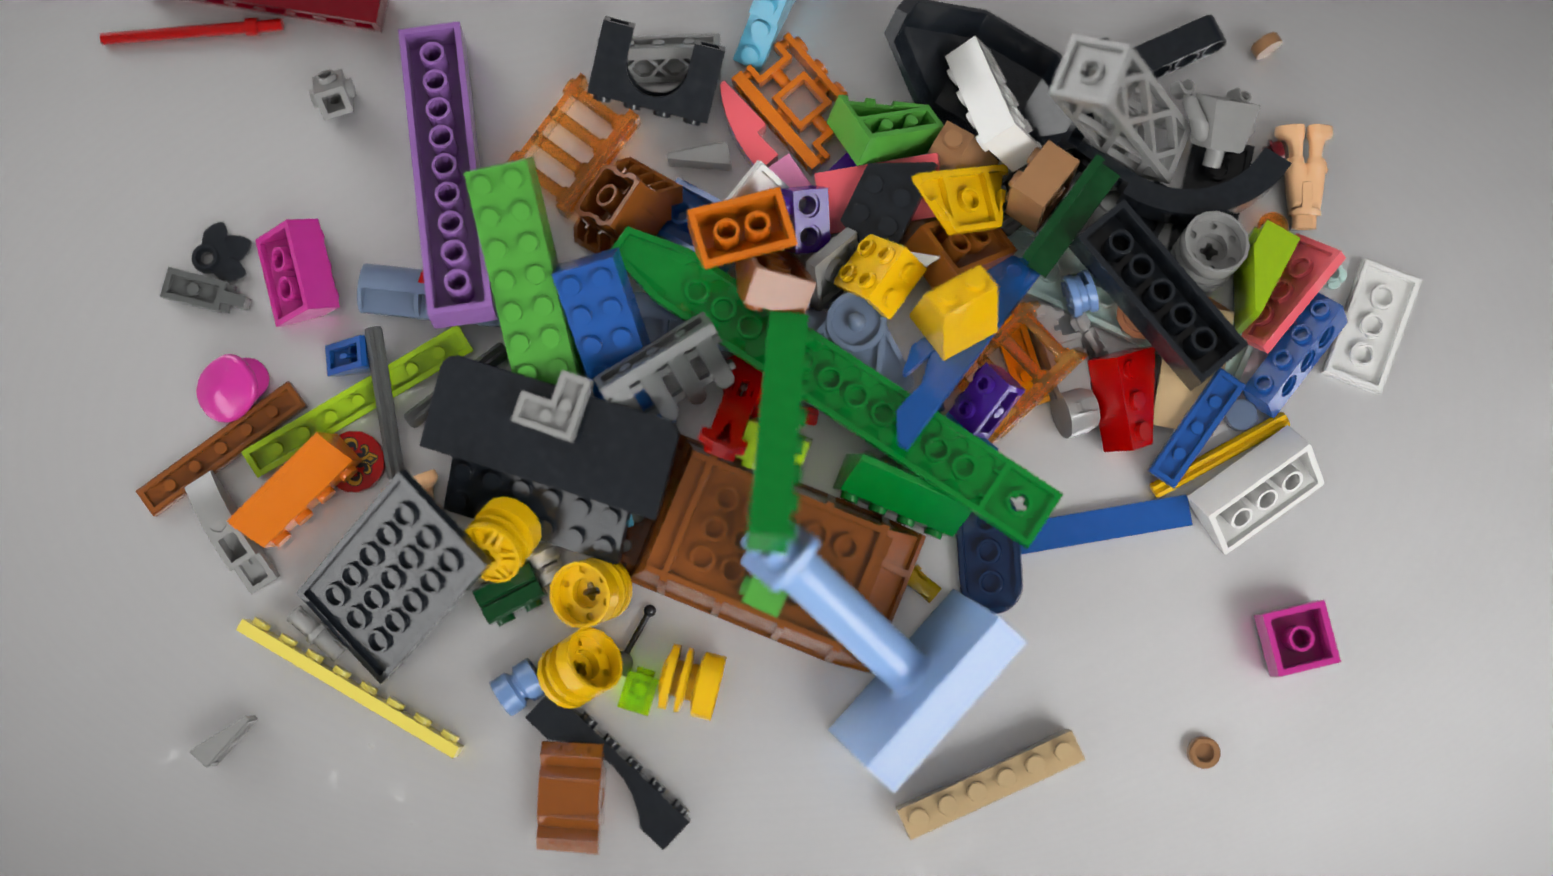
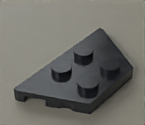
M933 162L868 163L840 220L845 228L849 227L857 232L858 245L870 234L900 245L923 198L913 183L912 176L919 173L934 172L939 165Z

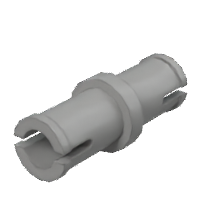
M301 605L286 620L307 637L306 642L310 645L315 644L333 662L347 649L344 644L327 630L328 626L323 622L320 624Z

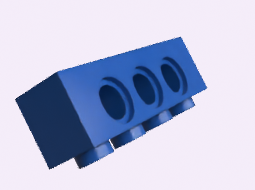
M1320 293L1316 294L1246 383L1243 389L1244 395L1256 409L1272 418L1277 416L1348 323L1343 305Z

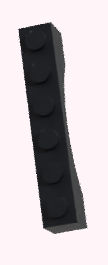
M545 696L525 717L548 740L603 744L604 760L611 764L624 779L633 796L638 811L640 829L662 850L690 823L691 819L687 816L690 810L677 798L674 802L671 801L664 794L667 788L654 776L651 780L641 772L644 766L634 756L630 755L627 758L618 750L621 744L611 734L607 733L604 736L595 728L598 722L588 712L584 711L581 714L575 708L566 709L557 706Z

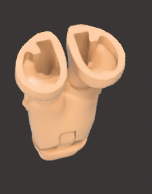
M1305 124L1278 126L1275 128V137L1287 143L1289 158L1286 160L1292 163L1284 173L1287 215L1292 217L1291 229L1316 230V217L1321 215L1320 209L1323 199L1325 174L1328 172L1327 163L1322 157L1326 141L1333 137V127L1325 124H1312L1306 127V139L1309 142V158L1307 163H1305L1303 157Z

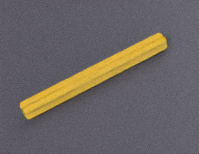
M1280 412L1275 418L1270 417L1197 457L1175 489L1266 440L1285 426H1290L1289 419L1285 413ZM1160 479L1150 484V489L1156 498L1175 490Z

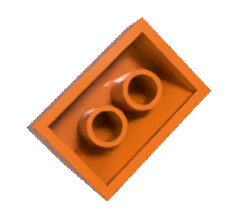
M780 187L687 210L689 233L695 253L704 269L798 245Z

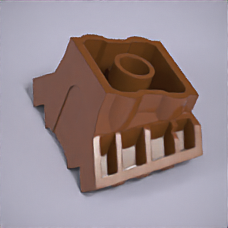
M632 157L617 160L614 165H602L573 208L579 215V218L573 225L574 242L596 254L610 250L627 226L657 236L663 225L667 221L672 220L671 206L683 203V186Z
M542 741L538 781L537 849L598 854L605 814L607 767L604 766L603 744Z

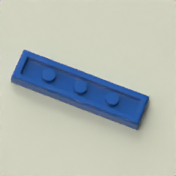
M1218 369L1147 471L1175 489L1246 384L1224 369Z

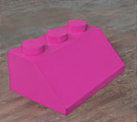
M318 218L286 219L255 239L276 327H284L322 317L340 307L339 294L335 288L331 272L332 265L328 259L324 243V233L321 230Z

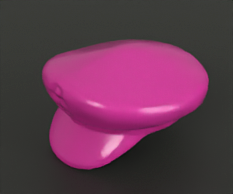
M235 354L221 355L213 360L199 377L196 389L199 405L205 414L215 421L223 423L236 421L244 416L254 402L266 391L270 382L269 373L266 367L256 359L241 358Z

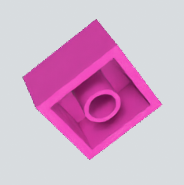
M1325 600L1310 601L1254 615L1270 677H1282L1341 662Z

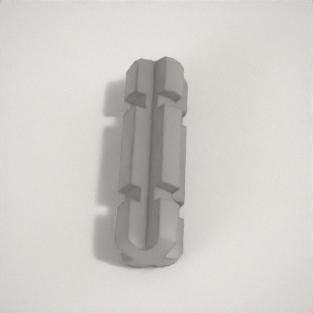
M1085 312L1080 317L1070 319L1073 330L1081 333L1082 337L1080 339L1088 356L1092 355V359L1109 354L1108 351H1103L1105 346L1095 328L1089 326L1091 321Z

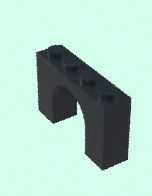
M605 16L587 93L593 94V99L600 102L611 103L612 99L623 102V106L628 109L639 111L641 107L652 109L653 114L659 117L670 118L671 115L683 117L682 121L690 125L700 126L701 122L707 124L726 47L696 39L689 69L684 80L678 86L668 91H650L640 86L634 80L628 66V55L636 23Z

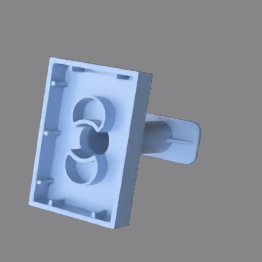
M797 524L796 541L789 542L787 555L747 551L741 559V565L772 591L777 592L782 589L876 675L828 730L868 770L895 792L1027 642L999 616L955 589L947 595L908 639L816 553L820 546V541ZM747 533L745 534V536L743 537L742 542H741V546H742L745 550H746Z

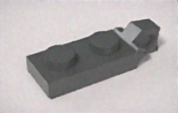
M168 267L160 297L163 299L219 313H230L231 307L248 311L251 299L247 298V296L235 293L237 287L230 285L227 281Z

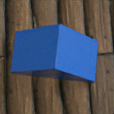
M358 335L325 346L327 376L371 373L365 335Z

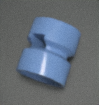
M529 658L512 667L511 675L503 673L490 682L495 696L510 716H514L526 708L527 700L536 701L545 695L539 684L537 668Z

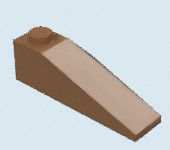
M948 120L927 153L939 154L941 171L999 164V161L989 150L985 152L979 146L975 135ZM937 218L910 222L900 244L904 246L921 225L934 221Z

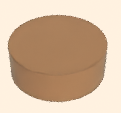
M1271 32L1258 39L1251 46L1250 51L1257 60H1260L1277 50L1283 41L1277 32Z
M1196 737L1187 747L1189 761L1198 768H1211L1220 759V747L1215 740L1209 737Z

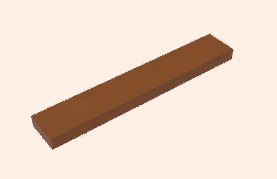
M287 381L251 407L244 416L230 422L136 490V493L150 513L157 517L187 495L184 487L210 470L214 474L218 473L243 455L241 453L242 450L279 429L308 408V405L293 384Z

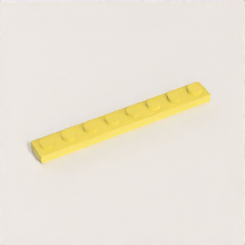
M254 617L253 620L242 619L236 628L238 632L452 759L458 757L464 745L458 742L460 737L445 728L441 732L431 726L433 721L418 712L414 716L404 710L406 705L391 696L387 700L377 694L379 689L364 680L360 684L350 678L352 675L350 671L336 664L334 668L323 662L325 659L323 655L312 649H308L305 652L296 646L298 641L285 633H281L278 636L269 630L271 625L258 617Z

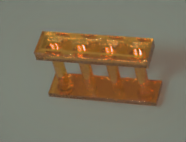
M582 73L576 79L571 78L562 91L564 95L521 151L516 150L507 161L533 157L541 148L574 172L575 181L570 187L565 186L563 188L537 169L540 186L556 197V202L558 203L555 207L558 213L568 220L575 212L573 208L601 166L611 165L642 124L640 116L631 109L625 115H618L602 102L593 99V96L585 91L588 82L586 76ZM577 100L612 125L611 129L613 131L607 139L598 138L567 115V112ZM558 124L593 149L594 156L588 164L586 162H579L548 139Z
M1023 301L1011 312L1013 318L992 338L953 390L955 391L959 388L961 392L964 391L970 384L967 378L979 366L982 367L985 362L995 365L989 359V356L1001 345L1033 378L1031 382L1034 386L1026 393H1023L988 440L991 443L998 442L1004 438L1089 356L1080 346L1071 350L1068 347L1064 348L1033 315L1041 306L1038 301H1029L1028 303ZM1023 323L1055 356L1054 361L1056 364L1049 371L1046 369L1042 370L1011 337Z

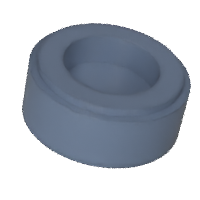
M1238 399L1229 409L1224 420L1235 431L1247 430L1257 420L1256 407L1248 400Z

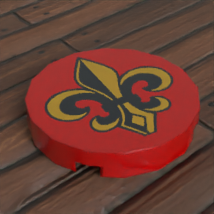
M348 431L340 434L339 436L362 461L356 466L358 469L357 473L348 481H341L336 487L348 493H361L372 489L386 470L383 446L374 437L362 431Z

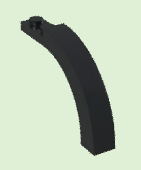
M1082 141L1073 154V157L1080 161L1077 169L1082 173L1096 154H1099L1105 159L1103 164L1120 175L1111 188V191L1121 193L1116 204L1125 199L1133 210L1144 218L1164 223L1188 225L1194 217L1204 212L1220 211L1233 216L1249 208L1274 187L1292 164L1265 147L1245 171L1229 181L1207 188L1179 189L1146 180L1085 141Z

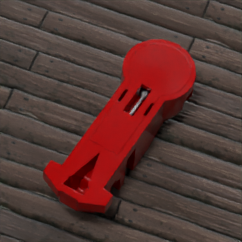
M736 355L730 357L736 368L731 370L734 375V382L730 387L722 388L723 397L711 428L702 426L698 441L705 444L703 452L734 462L736 455L744 456L748 442L742 440L754 407L760 404L763 381L762 372Z

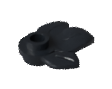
M215 223L204 231L202 244L198 245L192 253V264L201 273H214L216 277L223 281L242 279L247 273L240 261L244 260L249 254L252 241L239 235L228 236L225 223ZM208 254H212V262L209 264H205L204 257Z

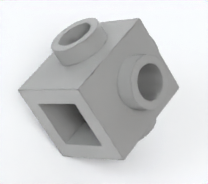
M342 69L335 71L325 70L312 77L313 89L309 90L310 98L314 108L319 107L324 121L354 112L353 97L357 96L352 79L345 78Z

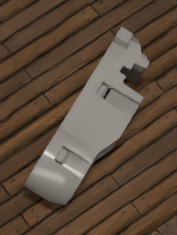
M1043 302L1028 303L1026 307H1023L1022 314L1051 399L1050 409L1055 426L1059 433L1067 439L1089 433L1100 423V409L1095 394L1090 387L1091 377L1087 361L1089 357L1086 349L1083 348L1080 339L1082 337L1081 333L1076 332L1062 335L1061 330L1055 331L1054 327L1059 324L1058 320L1065 315L1063 309L1053 308L1051 305Z

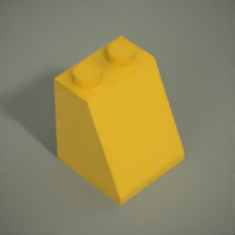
M978 265L926 293L910 312V318L943 361L998 332V285L984 268Z

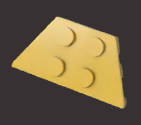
M1005 164L925 172L912 176L913 183L948 236L988 231L1002 227L1004 214L1002 206L1006 195V190L1001 189L1002 177L1008 174V167Z

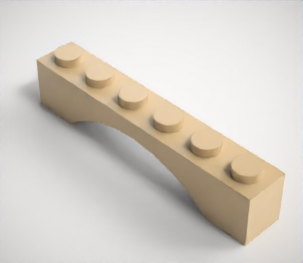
M1065 729L982 771L923 794L895 808L910 840H913L1084 761L1085 758L1072 730Z

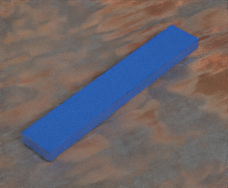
M1187 494L1048 518L1031 546L1026 549L1021 545L1022 554L1191 526L1193 523Z

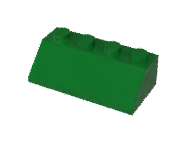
M863 453L846 454L832 488L841 492L839 496L841 499L857 504L858 500L869 504L868 510L882 516L889 512L897 516L896 522L910 528L917 524L925 528L924 534L941 540L942 536L953 537L972 513L971 510L927 481Z

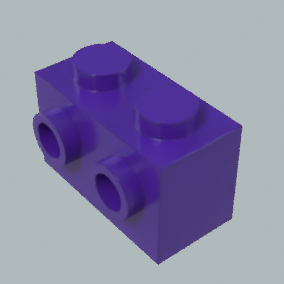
M985 362L982 367L976 370L973 380L967 388L955 398V404L948 412L974 436L989 439L1026 389L1001 366Z

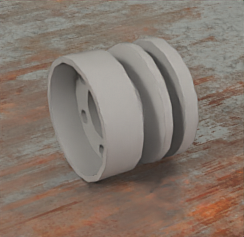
M1220 211L1204 212L1194 217L1172 246L1171 254L1203 292L1214 291L1222 287L1247 258L1250 247L1248 233L1241 222L1230 214Z

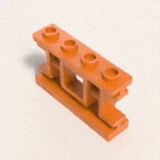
M787 32L780 42L778 41L774 44V51L781 59L762 75L750 64L744 72L740 70L732 77V87L812 177L814 173L821 169L824 163L826 164L830 160V154L823 146L836 136L822 115L832 108V101L835 103L838 95L848 96V93L839 82L833 83L826 75L828 71L819 59L813 60L807 54L808 48L798 36L793 38ZM791 54L805 69L792 81L782 71L792 63ZM771 79H774L782 88L772 97V103L777 110L761 94L751 80L759 89ZM804 84L821 104L800 121L783 101ZM811 124L817 128L822 135L811 146L817 156L790 127L791 125L799 134Z

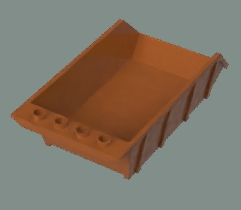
M679 433L675 460L659 517L655 520L643 517L641 522H633L634 526L628 527L625 540L631 542V549L623 552L620 563L628 571L632 583L828 663L872 674L871 670L789 595L778 618L741 602L744 595L738 593L746 575L751 578L753 577V574L741 565V559L747 552L741 546V542L748 531L754 470L741 465L742 459L735 457L734 462L703 452L705 444ZM801 482L800 484L794 483L793 492H800L798 513L792 512L791 520L797 521L799 526L813 534L820 541V546L816 553L892 623L926 536L882 515Z

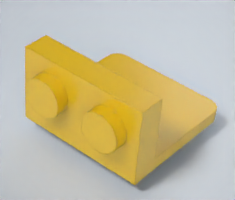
M870 234L859 243L854 254L840 269L834 284L839 289L865 299L882 317L891 320L927 268L906 247Z

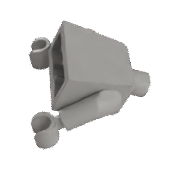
M1187 79L1183 82L1178 80L1170 85L1171 95L1178 100L1184 99L1182 106L1189 120L1191 143L1206 148L1202 165L1221 169L1225 151L1233 153L1244 151L1248 139L1256 130L1255 120L1261 106L1250 103L1251 94L1249 92H1241L1240 88H1235L1228 91L1226 97L1196 93V96H1192V93L1195 91V83L1192 80Z

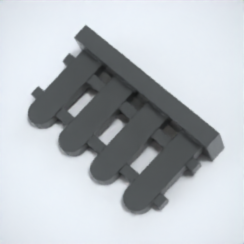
M701 312L593 379L608 402H614L640 411L643 410L634 395L645 389L654 405L643 412L656 416L660 414L663 418L674 421L680 414L679 407L677 406L678 402L688 398L694 405L702 404L707 398V392L704 387L713 381L720 388L730 387L734 382V375L731 370L736 368L731 358L725 361L717 347V344L722 342L717 334L718 332L706 314ZM700 355L709 372L698 378L689 361ZM671 372L681 386V389L670 394L661 379Z

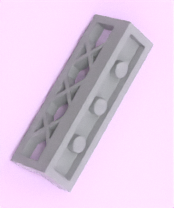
M720 34L633 36L628 55V61L632 60L628 63L630 73H632L631 75L637 83L682 82L689 69L690 61L688 59L692 57L695 40L698 39L720 45ZM670 59H679L686 66L680 72H671L664 65ZM639 60H648L655 66L649 73H640L634 68ZM721 70L718 80H721Z

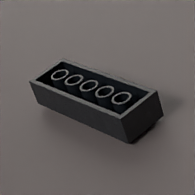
M1125 199L1079 234L1070 244L1069 249L1190 391L1203 383L1249 345Z

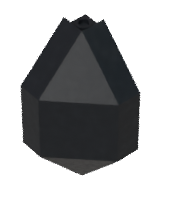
M903 0L896 8L884 34L913 103L929 105L943 125L948 120L973 135H978L977 129L972 127L966 117V113L969 112L968 108L961 103L956 94L959 88L952 82L947 73L950 67L945 58L946 55L976 36L991 51L1007 81L1005 84L1019 103V106H1017L1018 110L1032 127L1033 131L1028 134L1036 142L1038 141L1042 147L1048 140L1063 150L1080 146L1085 136L1049 95V90L1063 58L1061 53L984 9L931 0ZM1091 112L1086 114L1087 116L1094 119V113Z

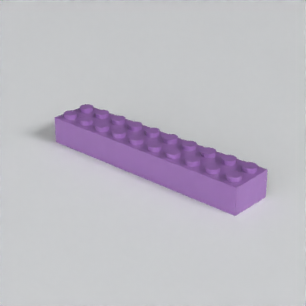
M460 21L399 29L428 317L434 329L498 320L497 309L464 177V172L480 168L466 40Z

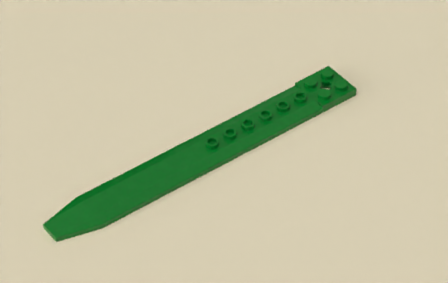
M627 226L611 249L619 248L627 273L654 302L684 322L704 312L718 332L717 334L722 341L719 345L763 373L770 310L763 308V311L759 312L747 308L737 293L736 279L717 266L704 269L696 253L691 249ZM813 331L812 347H806L805 354H811L810 373H804L803 380L809 381L808 398L804 401L1028 549L1064 494L938 411L908 450L902 449L897 445V409L911 394L827 338ZM1021 496L1025 499L1023 505L1026 507V510L1019 509L1016 512L1012 509L1013 504L1010 502V498L1017 499Z

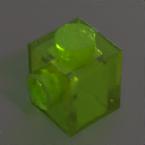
M637 666L636 671L628 670L617 707L649 716L660 679L654 677L656 671L642 666Z

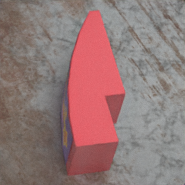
M722 81L720 83V94L728 128L738 149L750 167L757 160L762 161L767 167L778 161V154L761 137L766 133V123L725 81Z

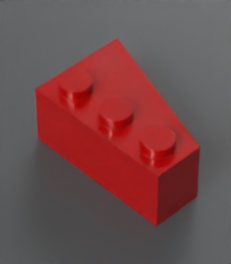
M1153 346L1128 348L1087 360L1093 393L1100 409L1099 428L1104 452L1134 451L1153 444L1156 352Z

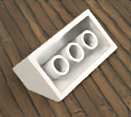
M1287 425L1207 483L1197 488L1187 498L1196 518L1220 551L1226 555L1319 489L1325 482L1311 444Z

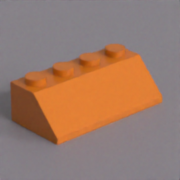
M316 432L227 522L263 548L280 547L291 538L292 534L290 531L297 524L301 526L313 516L312 510L319 503L324 504L336 493L334 488L341 481L346 482L357 473L358 469L356 466L362 459L338 434Z

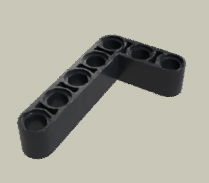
M1206 15L1134 47V49L1155 78L1158 79L1218 52L1227 44V40L1213 15ZM1107 37L1100 38L1104 40H1109V38ZM1088 71L1085 73V78H1089Z

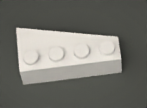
M974 36L945 56L950 67L947 73L952 82L959 88V91L956 92L959 100L968 108L969 112L966 113V117L972 127L978 131V135L975 138L979 146L985 152L990 150L1014 173L1027 164L1029 156L1036 147L1042 149V146L1028 134L1033 129L1028 120L1024 119L1017 106H1019V103L1005 84L1007 81L991 51Z

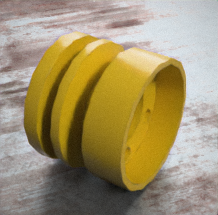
M507 497L490 500L464 530L493 562L480 578L495 583L505 582L514 577L525 563V560L538 546L542 537L541 525L536 514L527 505Z
M593 557L563 566L554 575L550 585V602L554 612L562 622L573 628L585 629L619 617L628 608L632 598V581L625 567L620 562L615 565Z
M592 627L581 628L542 654L538 661L537 677L540 687L547 698L557 706L566 709L579 708L618 684L622 675L623 661L618 647L607 634Z
M674 644L669 656L664 661L658 684V708L666 710L670 696L676 697L673 712L678 713L684 700L691 701L690 716L711 721L727 657L706 652L701 663L696 664L694 663V648L689 647L684 661L680 660L682 645Z

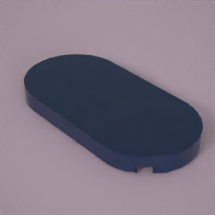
M1010 499V502L1013 504L1012 509L1017 512L1018 510L1014 502ZM972 512L956 532L960 590L963 595L994 614H1000L1011 609L1018 602L1023 591L1021 545Z

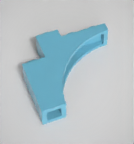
M753 0L749 10L751 14L733 60L746 67L751 64L760 73L764 69L773 45L796 0Z

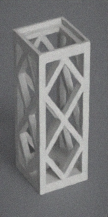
M1072 34L1049 90V95L1094 148L1145 179L1170 184L1191 132L1189 123L1131 44ZM1086 71L1089 72V78H1085ZM1133 92L1140 96L1141 104L1131 98ZM1152 104L1160 109L1152 110ZM1091 112L1094 113V119L1087 116L1086 114ZM1105 120L1114 125L1112 130L1106 127ZM1140 124L1144 128L1145 141L1137 133ZM1154 127L1167 130L1168 147L1156 150ZM1128 153L1141 159V162L1137 163L1127 157ZM1165 158L1164 163L1162 164L1159 159Z

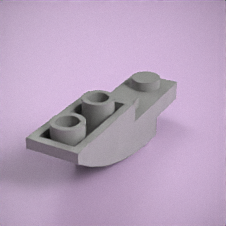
M212 470L184 487L195 514L214 548L229 571L235 570L251 595L280 576L260 545L227 522L239 508Z

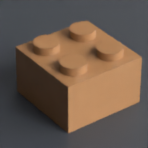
M1050 140L1046 142L1042 149L1036 147L1027 160L1029 165L1023 172L1018 170L1009 182L1008 186L1011 189L1005 197L1008 201L1005 213L1036 233L1071 189L1080 161Z

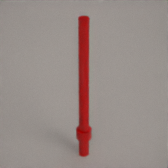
M258 17L244 18V21L103 32L100 33V42L102 45L234 34L260 36L261 32L283 31L284 21L282 18L259 20Z

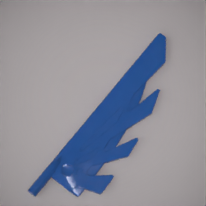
M1015 255L1010 256L986 271L998 285V330L1039 278L1038 274L1019 261L1021 258ZM995 334L943 361L925 336L911 346L903 370L904 378L908 377L927 359L928 362L922 383L897 409V445L904 450H908Z

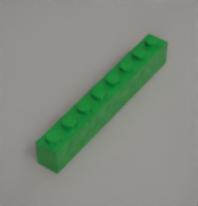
M770 310L746 541L747 551L787 555L789 542L796 541L797 521H791L792 512L798 513L800 492L793 491L794 483L800 484L802 464L796 463V456L803 455L805 439L804 435H798L799 427L805 428L807 408L801 407V400H807L809 381L803 380L804 373L809 374L811 366V354H805L806 347H812L814 328H808L809 314Z

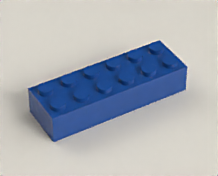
M618 247L557 265L552 273V277L588 379L594 381L593 378L650 344ZM594 382L592 388L594 397L606 400L596 382ZM645 389L634 395L643 411L654 405Z

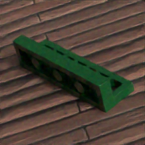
M1096 154L1019 260L1043 279L1047 277L1120 177V175L1103 164L1105 159L1099 154Z

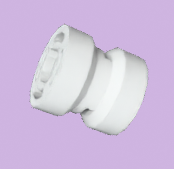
M557 546L546 549L529 559L532 567L537 569L540 574L539 581L543 588L551 585L554 575L565 566L560 560L561 553Z

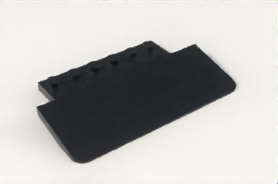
M459 355L446 358L440 366L419 445L452 456L443 509L475 519L483 506L494 498L507 497L516 499L527 505L536 514L541 525L542 537L540 541L617 565L622 558L631 513L653 520L659 517L679 441V430L676 424L669 419L590 395L574 442H570L511 421L521 390L551 400L556 388L555 384Z

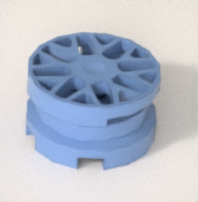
M1082 270L1076 276L1068 274L1061 277V280H1064V282H1061L1062 294L1066 298V307L1072 318L1080 317L1083 312L1088 310L1093 313L1099 310L1096 287L1088 270Z

